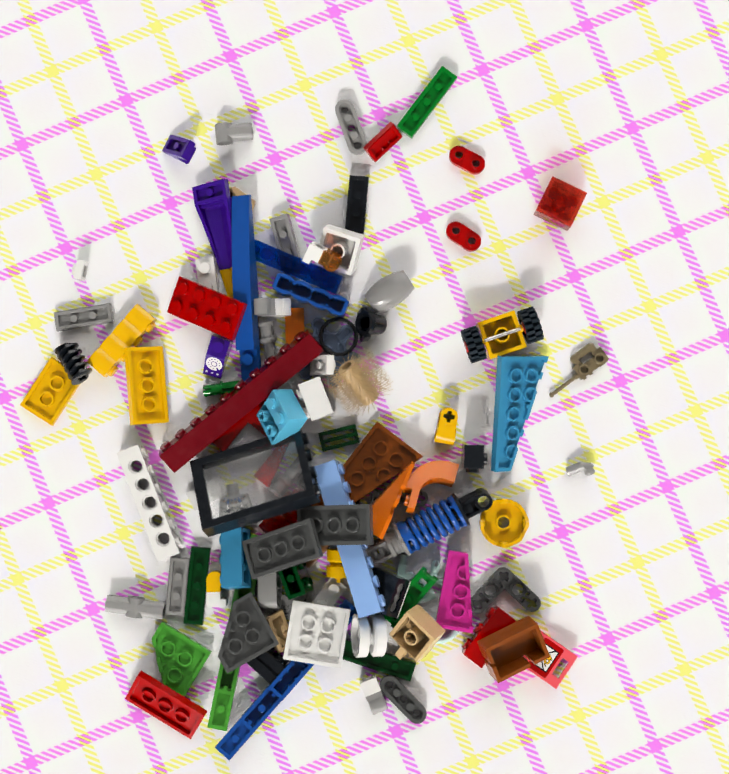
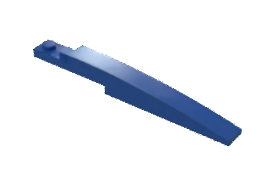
M251 195L232 196L233 298L248 304L235 338L236 351L239 350L241 378L243 381L250 377L249 374L255 368H261L258 317L254 315V299L259 298Z
M345 599L339 605V607L350 609V617L348 623L349 625L351 623L353 615L357 614L356 608L347 599ZM290 660L284 670L256 698L215 748L230 760L314 664Z

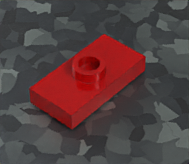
M390 122L363 148L369 157L376 162L403 136L394 123Z

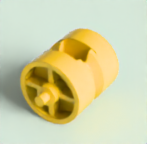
M338 548L327 549V561H329V564L326 566V577L335 578L337 583H340L341 579L346 578Z

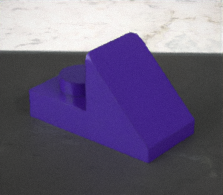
M170 134L162 152L185 164H189L196 151V147H194L195 143L191 140Z

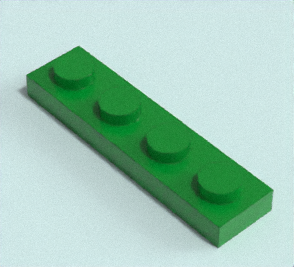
M442 66L399 122L397 128L412 139L457 80V76Z

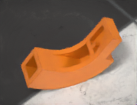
M438 460L418 467L410 475L403 490V493H407L403 504L407 506L405 512L409 514L414 513L419 492L426 485L437 483L452 487L459 464Z

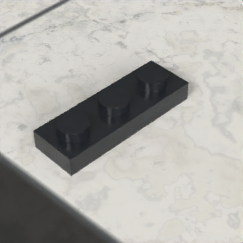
M350 175L345 229L364 235L369 177Z

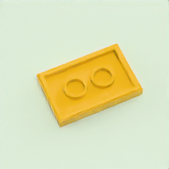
M51 357L20 406L54 426L80 384L72 385L61 362Z

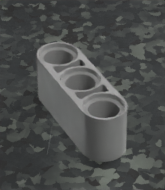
M279 572L258 578L259 607L280 608L282 604V581Z

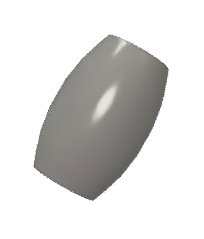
M402 270L391 273L377 281L367 291L365 298L375 313L389 310L404 301L414 290V286Z

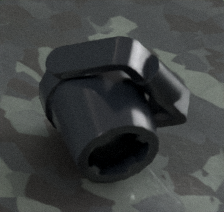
M363 307L358 311L355 321L360 342H368L372 334H382L387 327L386 318L368 311L367 307Z

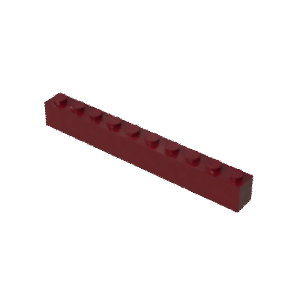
M308 329L305 332H299L294 337L295 340L290 344L286 343L283 345L277 355L268 357L260 369L255 368L251 371L250 377L245 381H239L234 386L235 389L233 391L224 393L219 398L220 401L217 404L208 406L204 411L205 413L201 417H195L189 423L190 426L185 430L183 428L175 434L173 440L170 442L166 441L160 446L159 457L174 473L265 400L272 390L281 387L324 352L322 346Z

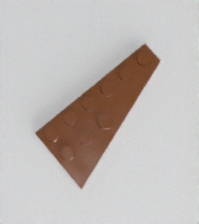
M376 422L343 465L345 469V474H343L345 482L348 481L351 488V493H349L350 499L356 503L402 472L411 461L416 462L423 456L379 422ZM321 495L319 496L320 503L313 504L312 506H325Z

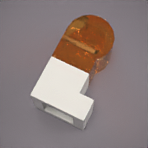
M315 241L309 244L302 260L307 264L315 261L323 265L324 269L329 272L337 270L342 265V257L338 253Z

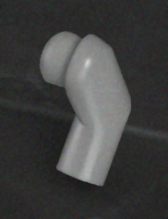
M578 462L565 468L568 476L584 471L586 476L595 473L594 465L589 462Z

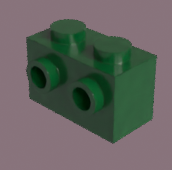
M306 562L278 571L288 600L305 595L313 590V581L307 574Z

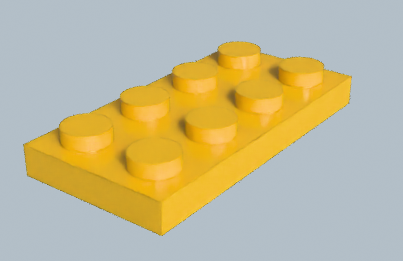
M163 346L124 348L130 425L168 423Z

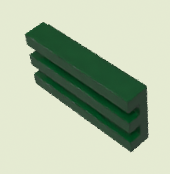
M355 424L318 433L323 452L360 443ZM353 429V433L328 439L323 438L325 435ZM355 437V440L328 447L325 446V443Z

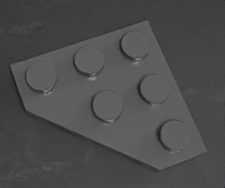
M251 592L234 601L218 658L227 674L279 644Z

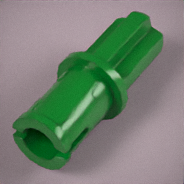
M239 380L224 383L220 381L218 384L203 385V389H205L203 391L204 396L230 393L235 389L234 386Z

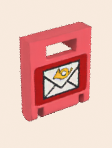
M541 631L550 657L536 665L525 655L523 657L531 665L528 670L557 689L578 656ZM563 658L568 663L559 677L552 673Z

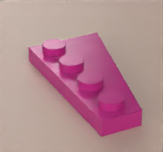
M448 549L436 622L444 629L473 634L468 553Z

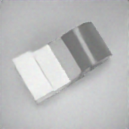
M255 298L254 315L269 317L291 316V298Z
M376 674L360 680V687L373 715L387 710V703L380 689Z

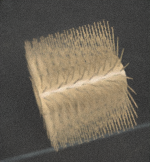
M348 354V361L341 364L339 369H336L338 371H334L336 376L333 378L336 384L330 390L331 392L337 388L335 386L338 384V389H340L338 392L340 394L343 393L342 395L344 396L340 398L344 407L346 405L347 407L350 406L349 403L352 402L351 404L354 406L352 409L356 405L357 408L359 406L360 408L362 406L366 408L371 403L373 405L376 399H380L378 396H384L379 394H382L380 393L381 391L387 390V388L382 387L386 385L383 382L387 381L386 376H381L383 375V369L374 375L375 373L373 372L375 370L370 369V364L366 363L372 357L364 361L365 359L363 358L366 355L362 358L360 356L358 359L352 355L353 359L349 360Z

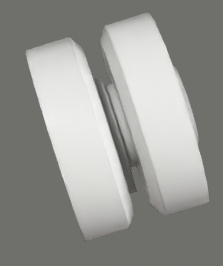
M376 613L364 618H358V614L353 615L351 620V645L356 658L367 657L369 652L373 657H383L387 648V626L383 614Z

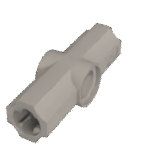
M107 595L105 612L126 614L125 616L131 618H164L166 602L145 600L144 597Z

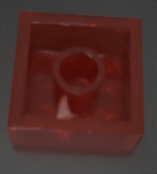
M552 176L533 215L568 231L587 192Z

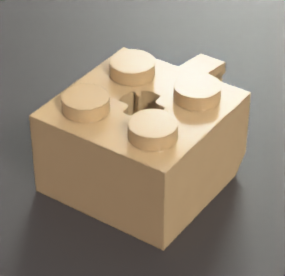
M417 604L404 614L389 635L400 645V648L395 653L399 660L409 654L418 663L426 657L446 631Z

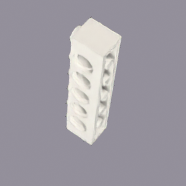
M136 445L116 453L157 562L181 553L183 544L180 537H176L174 532L176 525L173 519H169L167 513L169 512L168 504L161 498L160 494L163 493L161 486L155 482L153 477L156 476L153 466H149L147 458H149L147 449L145 447L142 448V445ZM135 461H140L142 464V468L138 472L133 468ZM142 479L148 480L149 486L147 489L141 488L140 481ZM149 497H153L155 499L156 504L154 507H149L147 505V499ZM155 515H160L162 517L163 521L161 525H156L154 523ZM162 533L169 535L168 543L161 541L160 536Z

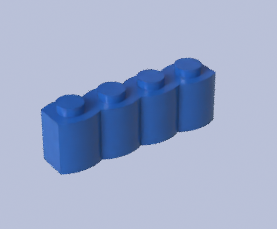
M278 273L272 285L278 294L292 296L296 301L309 303L318 310H327L335 317H345L349 307V301L340 295H331L322 288H313L305 281H295L287 274Z

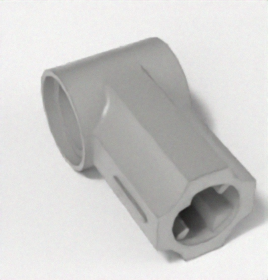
M223 122L215 124L216 144L230 145L233 142L253 140L252 123L231 124Z

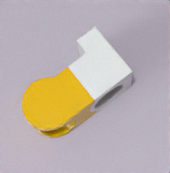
M220 570L210 572L206 578V608L226 607L228 605V597H222Z

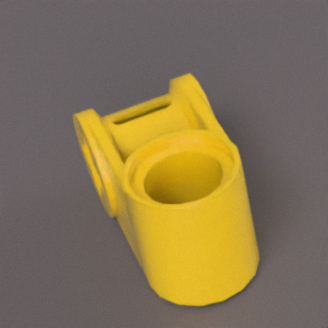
M444 408L440 411L434 442L454 445L458 414L454 409ZM450 411L453 419H449V422H446L447 419L443 415Z

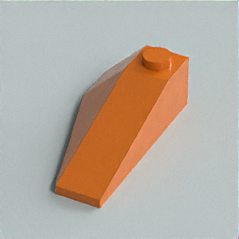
M413 461L402 470L372 503L373 534L382 540L393 517L394 509L400 501L402 491L405 489L415 466Z

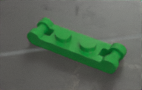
M424 566L411 580L399 617L395 618L384 615L385 620L391 623L392 628L396 626L409 609L418 604L438 580L434 575L431 576ZM421 578L427 582L425 586L419 582Z

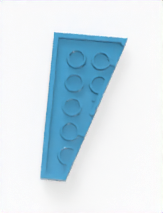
M497 356L491 471L493 472L511 471L518 451L517 444L520 436H523V426L525 420L529 418L537 394L536 386L538 380L542 379L543 372L541 371L544 362L547 363L549 356Z

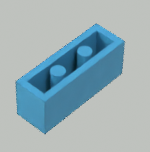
M240 527L221 533L219 538L221 545V555L219 558L221 564V588L229 590L251 588V575L242 541L251 539L249 529Z

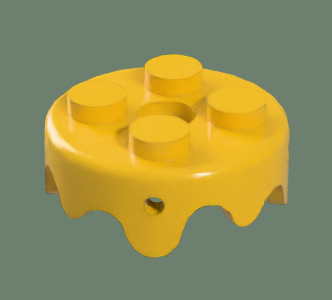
M502 498L494 500L488 510L481 512L479 525L486 540L498 547L507 548L522 541L529 527V519L520 504L513 500ZM501 517H506L509 521L508 526L505 528H501L498 525V520Z

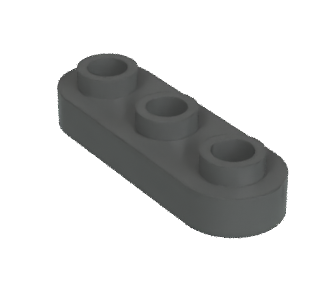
M386 675L381 679V691L412 723L419 724L426 719L425 707L395 676ZM388 681H391L393 683V686L391 688H388L386 686V683ZM402 695L407 697L404 702L399 699ZM416 709L420 710V714L417 716L413 714V711Z

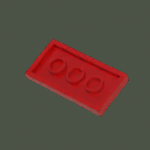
M179 276L167 313L230 340H235L248 304Z
M142 670L137 675L125 698L189 739L193 737L207 713V710Z

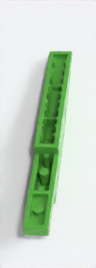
M250 534V537H251V538L257 536V535H252V534ZM251 578V588L235 589L232 606L234 601L250 592L253 596L255 595L257 579ZM220 663L207 728L227 731L240 667L227 674L222 663Z

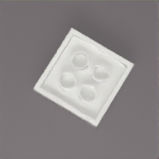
M293 600L283 659L341 668L350 609Z

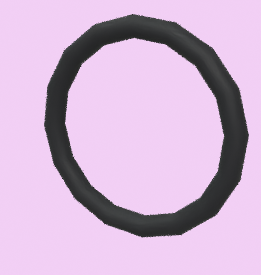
M335 317L327 320L319 332V343L323 350L336 357L351 353L358 342L356 327L346 318ZM334 321L347 323L354 332L353 344L344 352H333L323 342L324 329Z

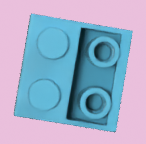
M292 389L272 390L257 413L258 420L272 445L299 432L308 419Z

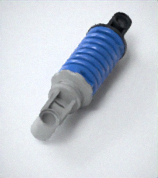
M478 488L461 498L452 493L446 500H440L439 505L434 503L432 508H426V512L421 510L419 515L417 513L413 514V520L411 517H407L404 521L401 520L393 523V531L385 533L383 540L380 538L373 540L374 544L368 545V549H366L368 557L371 556L375 566L387 561L391 557L396 558L398 554L403 552L411 556L414 551L421 550V545L427 547L428 542L433 544L435 539L441 540V535L447 537L448 532L453 534L455 529L459 531L462 527L471 526L469 518L488 510L492 506L493 500L488 491L483 488ZM481 496H486L484 502H478V499Z

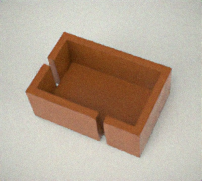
M526 616L477 641L482 656L485 658L484 661L489 674L497 683L531 667L530 663L523 657L524 655L534 665L550 657L538 623L530 616Z

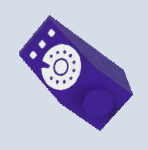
M215 336L211 337L206 353L203 374L222 379L233 344L231 341Z

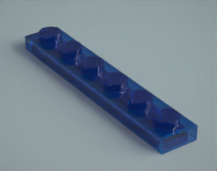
M255 239L256 261L331 293L339 294L345 276L314 263L307 264L302 261V258Z

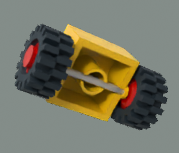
M533 306L517 311L519 320H517L513 310L478 322L476 326L461 330V337L470 362L475 363L484 359L489 361L497 358V356H504L527 347L525 340L528 344L543 340L542 326Z

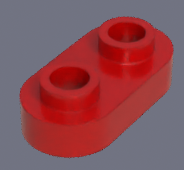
M455 146L449 153L450 162L470 174L478 175L484 170L485 160L483 157L463 146ZM460 152L462 157L457 158L455 154ZM477 161L479 166H473L472 162Z
M452 222L447 226V238L469 252H474L480 247V236L462 223ZM453 228H458V229H459V233H458V234H454V233L452 232V229H453ZM473 238L475 244H470L468 239Z

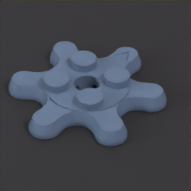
M315 318L311 323L313 337L318 343L320 329L325 323L322 318ZM343 325L337 332H329L325 328L323 342L333 352H344L347 350L346 342L352 337L353 330L349 325ZM349 353V360H352V355L355 357L357 353ZM348 354L343 357L334 356L336 366H338L335 367L334 371H338L336 369H339L341 364L348 361ZM310 363L299 371V376L303 380H309L312 377L310 376ZM334 376L328 378L327 380L329 381L327 383H330V381L333 380L331 378H333Z

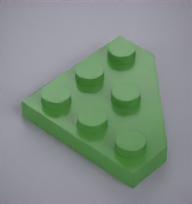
M162 621L152 637L162 682L185 697L212 651Z

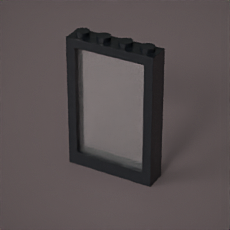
M300 429L299 432L275 445H272L268 437L190 461L203 532L208 537L320 503L319 495H321V489L319 484L315 482L317 472L315 467L311 465L313 455L311 450L307 448V444H309L307 433H303Z

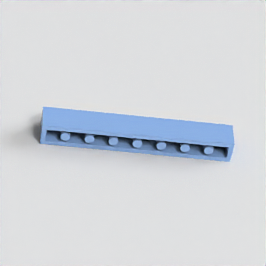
M332 460L314 466L317 472L316 479L320 486L325 506L355 505L354 500H351L349 496L351 488L348 481L345 482L343 476L345 469L342 463ZM337 545L358 618H364L385 611L384 606H386L384 596L380 595L378 590L380 582L377 575L374 576L372 570L374 563L371 556L368 557L366 551L368 545Z

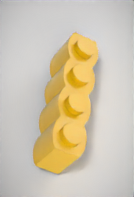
M136 304L103 341L100 347L90 356L87 362L104 377L113 376L118 370V364L121 361L125 362L124 348L138 347L144 340L142 338L146 332L150 333L155 328L156 319L139 304Z

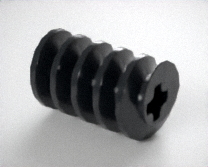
M64 343L55 349V354H57L58 359L61 361V365L71 380V384H81L88 379L92 369L87 368L89 366L87 361L83 362L86 358L84 355H81L82 350L77 349L79 347L78 343Z

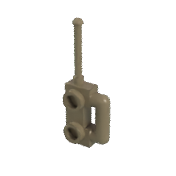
M588 343L572 355L570 361L574 365L572 369L575 374L552 393L550 392L549 396L554 397L555 394L575 379L585 380L587 375H592L594 370L608 362L609 358L601 347L596 348L593 343ZM590 352L593 357L583 364L580 359Z

